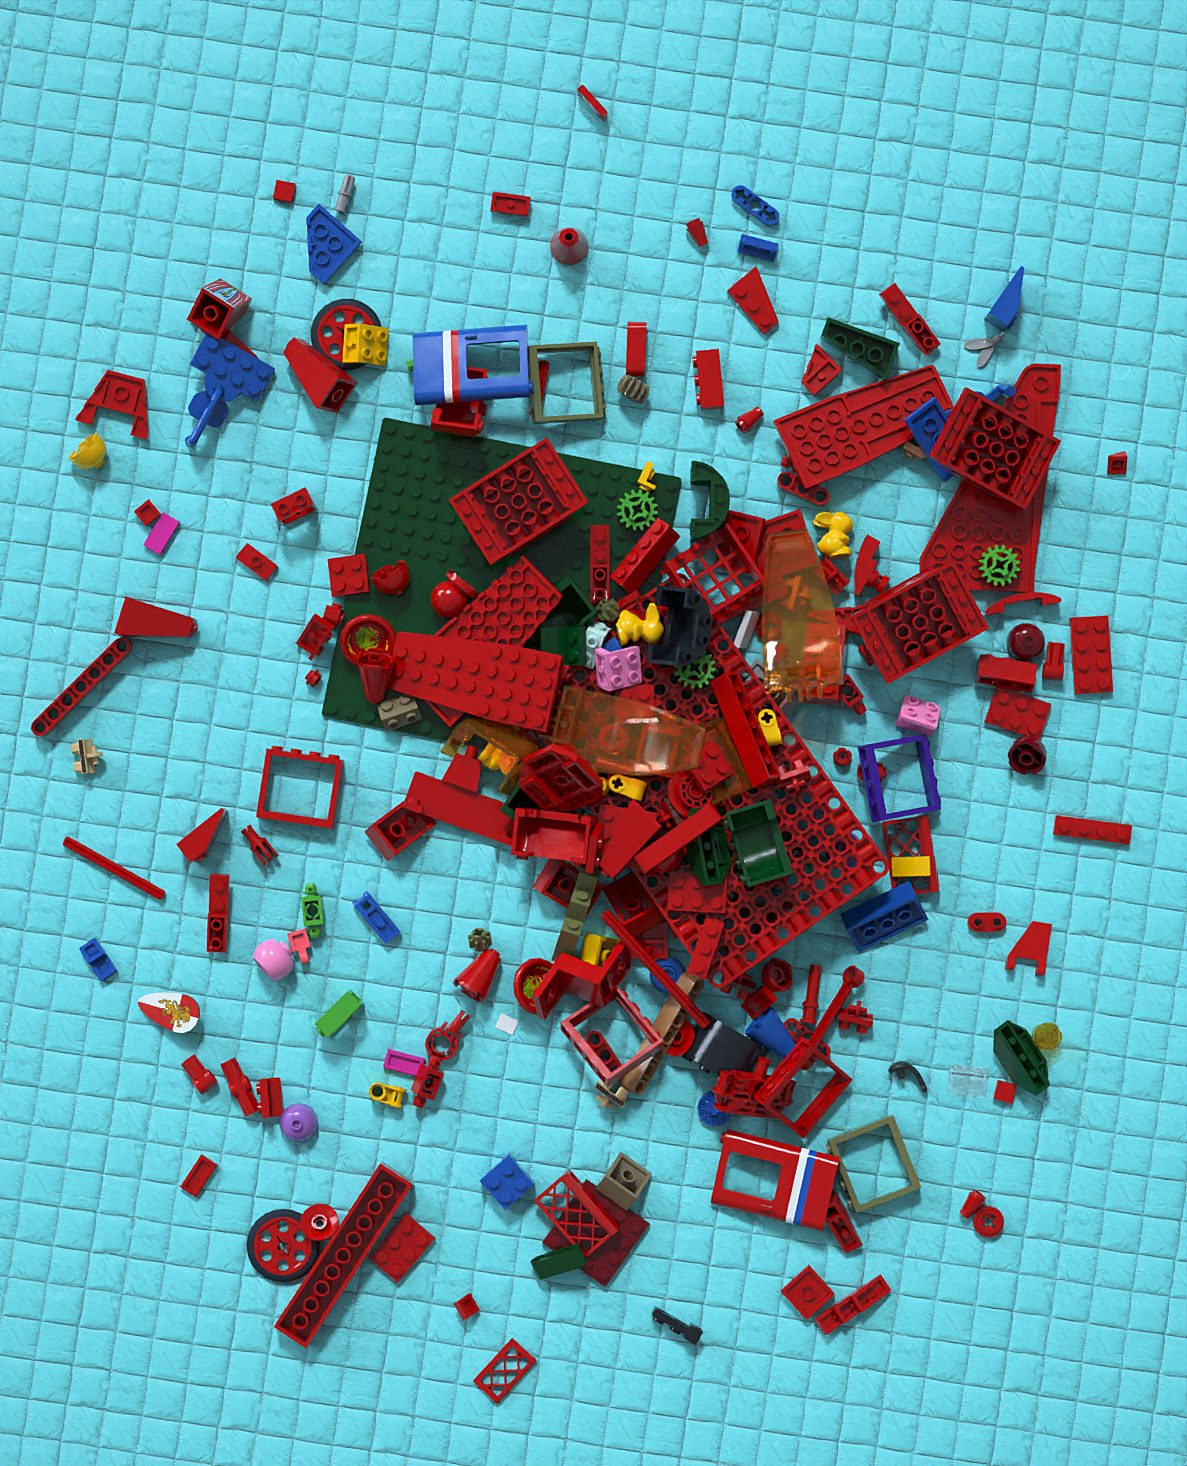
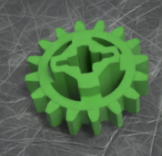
M641 489L636 494L634 490H631V495L624 493L626 499L620 498L619 501L622 505L617 506V509L621 510V512L617 513V517L622 516L620 523L626 522L627 529L633 526V531L637 527L643 531L644 525L649 528V521L655 522V518L652 516L658 515V512L654 511V508L658 507V505L652 504L655 498L651 497L649 499V492L643 495ZM633 498H640L637 502L629 501ZM646 502L650 506V513L645 510ZM640 504H641V510H640V511H641L642 513H637V514H635V516L633 517V515H634V509H633V507L637 508V507L640 506ZM624 508L629 510V518L626 517ZM643 518L645 520L640 523H635L636 519Z
M994 545V550L989 547L987 548L988 554H981L984 560L978 561V563L982 564L978 571L984 572L981 578L987 577V584L993 581V586H996L1000 582L1002 587L1005 581L1008 584L1012 582L1011 577L1017 578L1014 572L1020 571V568L1016 567L1020 561H1015L1017 553L1012 555V548L1005 550V545H1002L1001 549ZM996 553H1002L1007 557H999ZM988 558H990L989 560L991 561L990 568L987 569V560ZM1006 561L1001 567L1002 570L1000 568L992 570L997 565V562L1003 563ZM1009 563L1012 564L1010 573L1007 570ZM992 574H998L1002 578H995Z
M706 650L700 656L702 658L692 663L695 666L699 665L700 674L696 671L691 672V664L687 665L684 673L682 672V666H674V668L679 669V671L675 672V676H681L678 682L685 681L684 687H688L690 684L692 690L695 689V685L702 689L703 683L708 686V679H714L711 673L716 672V669L712 668L716 663L715 661H710L712 658L711 654L705 655ZM708 664V672L705 675L703 668ZM691 677H696V678H698L699 680H698V681H692V680H689V679H690Z

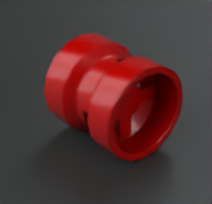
M874 569L865 586L873 587L876 592L881 594L887 586L890 577L887 575L883 576L878 570Z

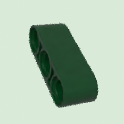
M577 1243L533 1258L530 1263L537 1278L542 1280L580 1268L587 1263V1259L580 1244Z

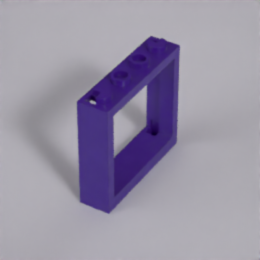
M927 734L858 746L872 822L941 810V798L938 795L937 778L933 769L934 761L930 754V741L927 738ZM915 742L928 806L887 814L874 749Z

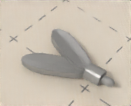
M1005 334L996 335L992 339H973L964 344V347L969 350L982 349L977 358V367L980 368L987 363L995 345L1002 341L1001 339L1005 337Z

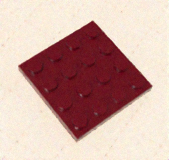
M586 1178L583 1182L585 1187L621 1226L613 1236L586 1257L587 1263L579 1268L606 1287L650 1223L631 1209L627 1211L598 1191L596 1185ZM572 1198L569 1202V1208L580 1209V1201L577 1198ZM566 1211L562 1212L558 1221H565ZM569 1211L568 1221L579 1222V1212ZM582 1212V1222L593 1223V1216L590 1213ZM555 1224L542 1241L543 1244L553 1251L572 1245ZM568 1225L569 1234L578 1236L579 1226ZM581 1226V1236L592 1237V1227ZM595 1227V1237L603 1238L607 1234L603 1227ZM581 1239V1247L585 1252L591 1248L592 1240Z

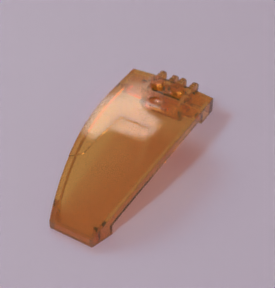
M807 529L768 534L764 549V578L766 581L763 583L762 600L765 690L767 694L787 692L788 703H792V691H798V699L801 702L804 701L803 690H806L807 700L809 701L812 700L811 689L817 688L819 699H823V687L844 684L838 624L826 577Z
M564 686L561 703L559 706L554 705L553 711H558L557 717L551 716V722H555V725L550 724L549 730H554L553 735H539L540 739L551 741L556 746L570 744L582 757L589 761L597 772L649 776L698 769L706 729L688 719L686 720L643 703Z

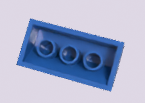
M910 881L840 914L845 928L859 952L929 920Z

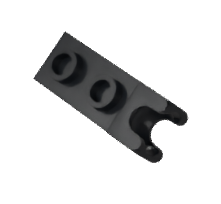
M654 1306L651 1315L654 1316L653 1320L661 1325L663 1323L670 1325L671 1331L678 1335L683 1333L684 1339L695 1345L703 1333V1329L693 1323L687 1325L657 1306Z

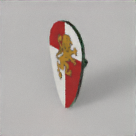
M162 992L148 994L138 1000V1006L147 1017L174 1032H189L197 1025L200 1019L199 1005L189 995Z

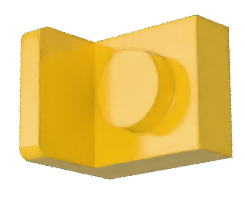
M647 461L637 484L640 485L639 488L650 493L651 490L655 491L657 486L646 482L647 479L651 480L655 473V470L652 469L654 464Z

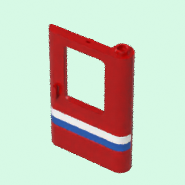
M729 1129L722 1133L720 1143L723 1144L711 1204L824 1232L840 1157ZM730 1152L781 1165L774 1200L744 1194L723 1187Z

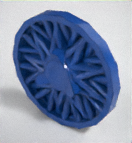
M668 957V959L656 960L675 983H677L681 974L685 972L683 965L675 958ZM650 972L652 985L657 990L668 993Z
M708 1091L702 1095L698 1102V1114L702 1121L708 1125H723L729 1121L733 1113H725L715 1109L713 1106L714 1102H717L715 1100V1093Z

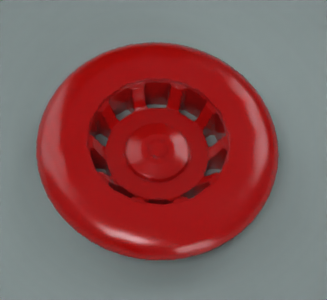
M686 767L677 770L673 774L668 785V796L671 805L679 814L688 818L690 809L705 807L710 803L716 808L719 801V788L717 784L702 793L696 782L689 778V771Z

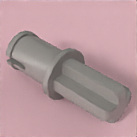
M344 176L341 189L338 191L339 196L334 208L335 211L346 214L349 199L352 198L351 192L355 181L354 176Z

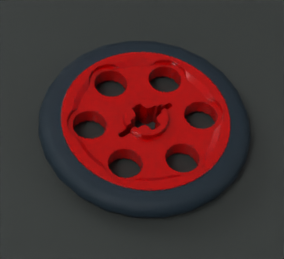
M339 299L325 305L317 313L311 327L312 346L342 370H353L366 365L365 363H343L344 339L342 338L341 330L344 331L345 324H355L353 317L360 314L364 318L361 324L382 327L376 313L368 305L354 299ZM337 312L344 313L345 318L342 322L335 321L334 315ZM325 327L333 329V334L330 337H325L322 334ZM337 344L340 346L338 354L330 353L329 348L331 345Z
M289 1209L273 1210L257 1219L251 1227L247 1238V1253L252 1266L263 1277L276 1282H290L303 1277L315 1264L319 1255V1241H313L306 1236L303 1241H297L294 1237L296 1231H302L300 1227L301 1213ZM280 1221L288 1223L289 1228L287 1231L283 1232L278 1229ZM263 1231L271 1232L272 1238L270 1241H264L261 1238ZM280 1240L283 1243H288V1245L286 1246V1251H284L283 1248H278V1246L280 1245ZM263 1250L271 1252L272 1258L265 1261L262 1259L261 1253ZM297 1250L304 1251V1260L299 1261L295 1258L294 1254ZM286 1260L289 1265L288 1269L280 1270L278 1262Z

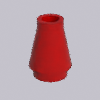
M700 218L686 223V230L698 247L709 243L704 223Z
M755 407L737 417L738 420L735 421V424L742 433L750 432L764 414L759 407Z
M975 1189L969 1192L960 1210V1214L969 1219L971 1215L985 1204L986 1197Z

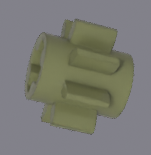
M613 598L610 601L603 599L596 607L599 619L602 622L605 620L612 622L620 614L618 610L619 604Z
M476 928L471 932V935H468L470 948H474L478 952H483L488 949V945H492L490 931L486 932L483 928Z

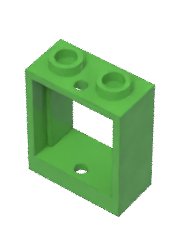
M351 989L348 990L315 1023L317 1026L315 1028L322 1037H330L364 1002Z

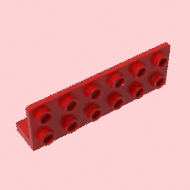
M417 771L414 773L402 806L403 808L512 846L514 821L499 810L504 802Z

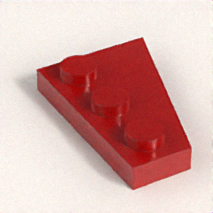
M757 266L727 290L729 295L763 335L779 322Z

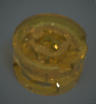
M1053 1023L1037 1025L1032 1031L1033 1044L1040 1050L1055 1049L1062 1040V1033L1058 1029L1059 1027Z

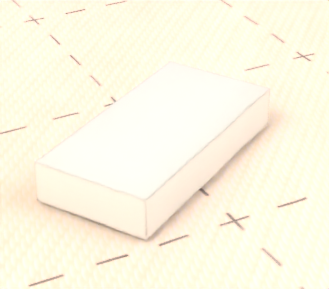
M754 610L745 611L734 641L736 647L747 649L760 614L759 612Z

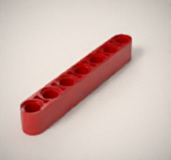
M123 637L117 638L31 724L33 734L41 737L49 735L132 652L133 645L131 641ZM125 641L128 645L127 649L121 652L118 646L121 642ZM108 655L114 657V662L111 665H106L105 658ZM98 668L100 670V676L96 679H93L91 676V672L94 669ZM81 682H85L87 686L84 692L78 691V685ZM70 695L73 698V702L71 705L66 706L64 699ZM57 709L59 717L53 720L50 715L51 711ZM43 722L46 727L45 731L39 733L37 725Z

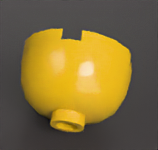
M95 432V434H91L78 445L77 453L73 450L69 455V460L78 468L91 469L96 467L98 469L105 462L103 458L106 455L107 447L104 440Z

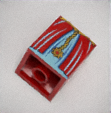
M220 278L202 287L187 320L219 340L245 314L252 298Z

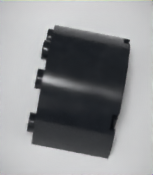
M657 586L654 605L667 607L668 613L663 645L648 643L646 663L674 666L692 664L699 659L710 642L712 618L705 599L693 589Z
M703 1011L710 1020V1024L702 1029L696 1023L694 1026L695 1038L693 1045L682 1057L691 1063L694 1060L701 1064L699 1068L707 1073H710V1071L716 1073L717 1079H719L721 1070L754 1073L759 1057H766L769 1050Z

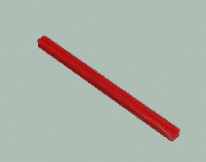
M605 911L601 915V919L702 1029L706 1028L710 1024V1020L611 911Z

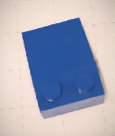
M1023 266L1019 268L984 318V320L1002 332L1005 328L1010 329L1018 318L1015 314L1019 310L1024 275Z

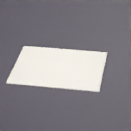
M501 1013L495 1027L513 1035L519 1021Z

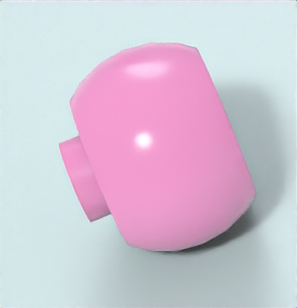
M274 939L265 940L256 947L253 953L254 961L273 981L285 978L294 966V961L290 957L293 955V952L283 941L278 943Z

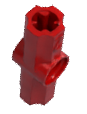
M236 1057L220 1064L229 1082V1089L234 1098H237L245 1117L258 1111V1101L252 1092V1085L248 1077L244 1075Z

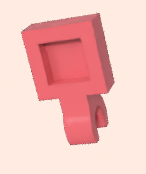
M306 928L288 933L287 936L292 952L298 951L301 963L310 962L306 948L311 947Z

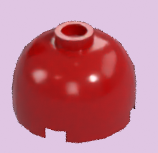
M404 560L397 561L396 566L388 564L373 573L374 577H371V580L377 590L387 595L394 594V596L404 592L403 588L410 581V571Z

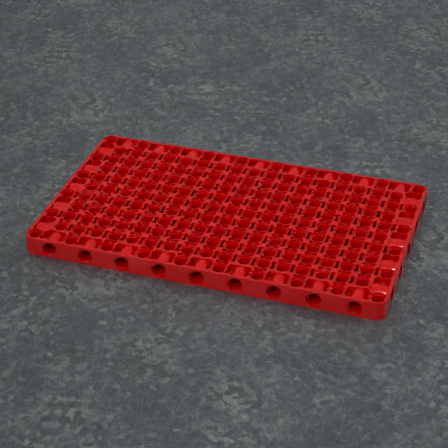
M677 573L685 583L689 581L684 574ZM670 578L658 585L675 587ZM692 583L687 586V588L697 591ZM657 587L641 597L640 601H635L624 610L637 615L643 621L646 620V610L643 609V605L645 602L655 603ZM657 606L660 611V617L664 619L663 627L665 633L668 608ZM619 616L612 622L606 621L604 623L606 627L612 628L618 622ZM715 618L712 620L710 642L705 649L706 653L713 655L711 661L716 663L712 668H720L724 673L738 671L740 676L744 673H748L751 676L750 681L743 682L757 718L764 705L769 704L773 707L782 739V744L769 747H777L779 749V754L773 756L777 767L786 762L791 766L788 771L790 772L794 770L792 763L802 759L805 766L808 765L809 768L814 767L818 771L816 776L805 780L806 785L799 787L800 793L798 794L795 789L787 791L785 787L782 788L786 793L785 797L777 799L775 797V792L778 790L776 780L767 786L758 787L759 790L756 794H750L748 787L751 783L748 775L743 779L737 777V771L745 768L726 721L719 717L721 713L719 703L710 704L708 701L710 696L715 695L710 683L712 679H708L709 685L704 689H700L695 685V689L692 690L690 684L688 687H684L685 681L673 684L671 677L679 669L674 668V665L662 668L660 664L646 663L648 643L642 637L637 642H633L631 647L638 646L640 655L644 657L641 662L642 683L639 685H654L655 712L661 715L655 724H659V728L662 729L674 727L679 729L678 732L682 733L680 744L683 746V749L678 753L674 771L683 768L682 759L712 740L715 741L719 737L724 738L725 744L719 748L725 758L729 753L736 755V760L729 763L735 773L724 779L732 783L729 789L721 788L722 781L717 783L719 801L716 809L718 807H725L727 812L771 799L775 815L781 819V823L778 825L781 835L784 832H789L792 835V839L789 842H784V846L793 871L791 875L798 877V883L790 885L787 882V878L790 876L788 875L755 885L753 891H746L741 876L733 873L734 867L737 866L735 859L739 858L737 851L733 852L730 840H733V836L725 827L728 847L733 852L731 865L727 872L726 914L679 911L680 917L673 920L669 916L670 911H667L669 877L654 870L644 875L642 870L631 868L691 956L694 953L691 948L692 943L698 941L703 925L698 924L696 921L698 915L704 914L707 918L724 923L727 919L734 921L732 929L727 930L724 928L707 976L708 981L713 987L724 988L883 878L888 873L889 864ZM610 629L609 635L606 637L603 644L614 637L619 642L617 632H613ZM664 633L657 643L658 645H663ZM721 642H726L729 644L727 650L721 651L718 649V645ZM708 664L703 668L705 675L708 672ZM686 665V666H682V672H683V673H684V671L686 670L687 665ZM570 666L572 675L567 682L569 689L566 692H562L558 700L555 699L549 731L536 730L546 746L551 744L556 746L570 744L586 760L590 756H595L596 758L601 756L609 760H619L626 765L635 766L636 759H631L629 754L632 750H638L642 732L637 733L634 731L635 725H621L628 733L629 742L627 748L622 753L616 755L604 754L598 744V739L592 738L594 730H601L608 725L610 719H616V701L612 699L615 690L606 691L597 686L596 670L586 666ZM648 670H652L654 672V677L652 679H646L644 677V673ZM578 672L585 673V678L582 681L575 679V675ZM691 677L689 680L698 681L699 679ZM664 686L665 693L657 695L655 693L656 687ZM590 687L596 689V693L592 697L586 695V690ZM686 690L692 692V697L688 700L682 698V693ZM574 698L580 700V705L576 708L570 706V702ZM670 701L676 703V708L672 711L666 709V704ZM605 703L607 709L604 712H598V704ZM701 706L703 713L701 715H694L693 708ZM558 709L564 710V716L560 719L554 717V713ZM765 713L764 718H761V720L770 723V719L773 717ZM584 714L591 715V720L588 723L581 722V717ZM680 717L687 719L685 726L677 725V720ZM706 722H712L714 724V729L711 731H706L704 729V724ZM568 725H574L575 731L572 734H566L565 728ZM612 731V737L605 740L611 741L613 747H615V743L619 738H616L614 731ZM648 732L646 741L653 739L656 741V744L653 748L644 747L641 764L669 769L675 737H663L661 734ZM690 733H697L698 740L690 742L688 735ZM787 736H793L795 743L793 745H786L784 739ZM580 740L586 742V747L583 750L576 748V744ZM658 755H665L667 757L664 764L656 762ZM595 768L598 774L601 772H606L608 774L607 780L609 782L610 778L613 776L611 772ZM635 772L634 779L647 783L644 792L646 798L643 802L637 803L645 811L654 808L658 813V811L663 809L661 805L663 799L669 797L668 785L670 779L642 775ZM621 779L612 782L615 788L623 786ZM655 781H659L662 784L661 789L658 791L651 789V785ZM608 792L600 800L587 806L594 816H598L600 804L620 807L623 803L629 804L632 799L618 794L616 797H610ZM809 794L813 800L811 803L805 804L802 802V796ZM734 796L742 797L743 801L740 805L732 803ZM837 799L840 802V806L833 809L829 806V801ZM789 805L797 808L794 815L786 813V808ZM821 810L824 813V817L816 820L813 817V812ZM658 813V816H657V820H659V819L661 818V816H660L659 813ZM805 821L808 824V828L805 831L798 830V822ZM673 826L668 828L667 832L661 834L659 838L663 837L665 834L674 829ZM833 826L835 833L831 836L824 833L825 827ZM853 831H860L862 838L855 841L852 839L851 834ZM817 837L819 844L816 847H811L808 844L809 838ZM837 842H844L846 844V849L843 852L836 850L835 845ZM687 847L683 848V856H688ZM795 848L803 850V855L800 858H795L792 855V851ZM828 853L830 855L829 862H821L819 860L820 854ZM848 858H855L858 862L857 866L854 868L848 867L846 864ZM877 862H881L885 866L884 871L881 873L874 870L873 866ZM679 864L674 870L676 872H692L690 864L686 866ZM806 864H812L814 872L806 874L803 871V867ZM833 869H839L842 875L840 878L834 879L831 877L830 872ZM652 877L658 880V884L654 888H650L647 885L648 880ZM817 880H823L826 886L824 889L818 890L815 888L814 883ZM846 884L853 888L852 893L849 895H845L841 891L842 887ZM774 886L782 888L780 896H774L771 893ZM801 891L809 893L810 897L807 901L799 899L798 895ZM730 893H738L739 900L737 902H730L728 900ZM758 897L766 899L764 907L756 906L755 901ZM785 902L793 904L794 908L791 912H785L782 909ZM812 907H818L821 910L818 917L810 915L809 911ZM741 909H749L750 916L748 918H741L739 915ZM769 913L777 915L778 919L775 923H769L766 920ZM754 924H759L762 928L761 932L757 935L752 934L750 931L751 926ZM780 929H786L789 932L786 939L778 937L777 933ZM738 935L745 937V943L741 946L736 945L734 942L735 937ZM722 946L729 948V954L726 957H722L718 953L719 948ZM749 951H754L757 954L753 962L746 960V953ZM717 973H721L725 977L724 982L721 984L714 982V976Z

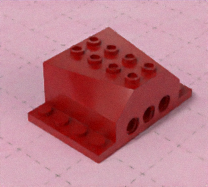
M964 387L929 457L936 460L937 464L945 471L977 489L999 499L1007 500L1026 510L1061 440L975 391Z
M547 437L449 499L490 565L505 556L507 558L512 557L570 520L572 513L589 503Z
M954 560L937 569L929 567L862 603L864 608L850 615L886 684L989 629Z

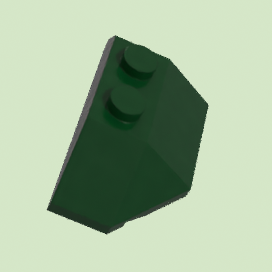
M703 807L690 809L688 818ZM720 821L686 846L690 870L704 886L722 884L731 865L725 825Z
M1009 1020L994 1029L993 1052L1012 1082L1035 1096L1049 1087L1047 1061L1027 1029Z

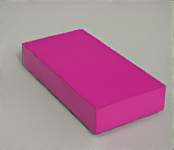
M162 512L143 545L161 555L180 522Z
M388 1049L383 1068L416 1076L420 1064H424L425 1058Z

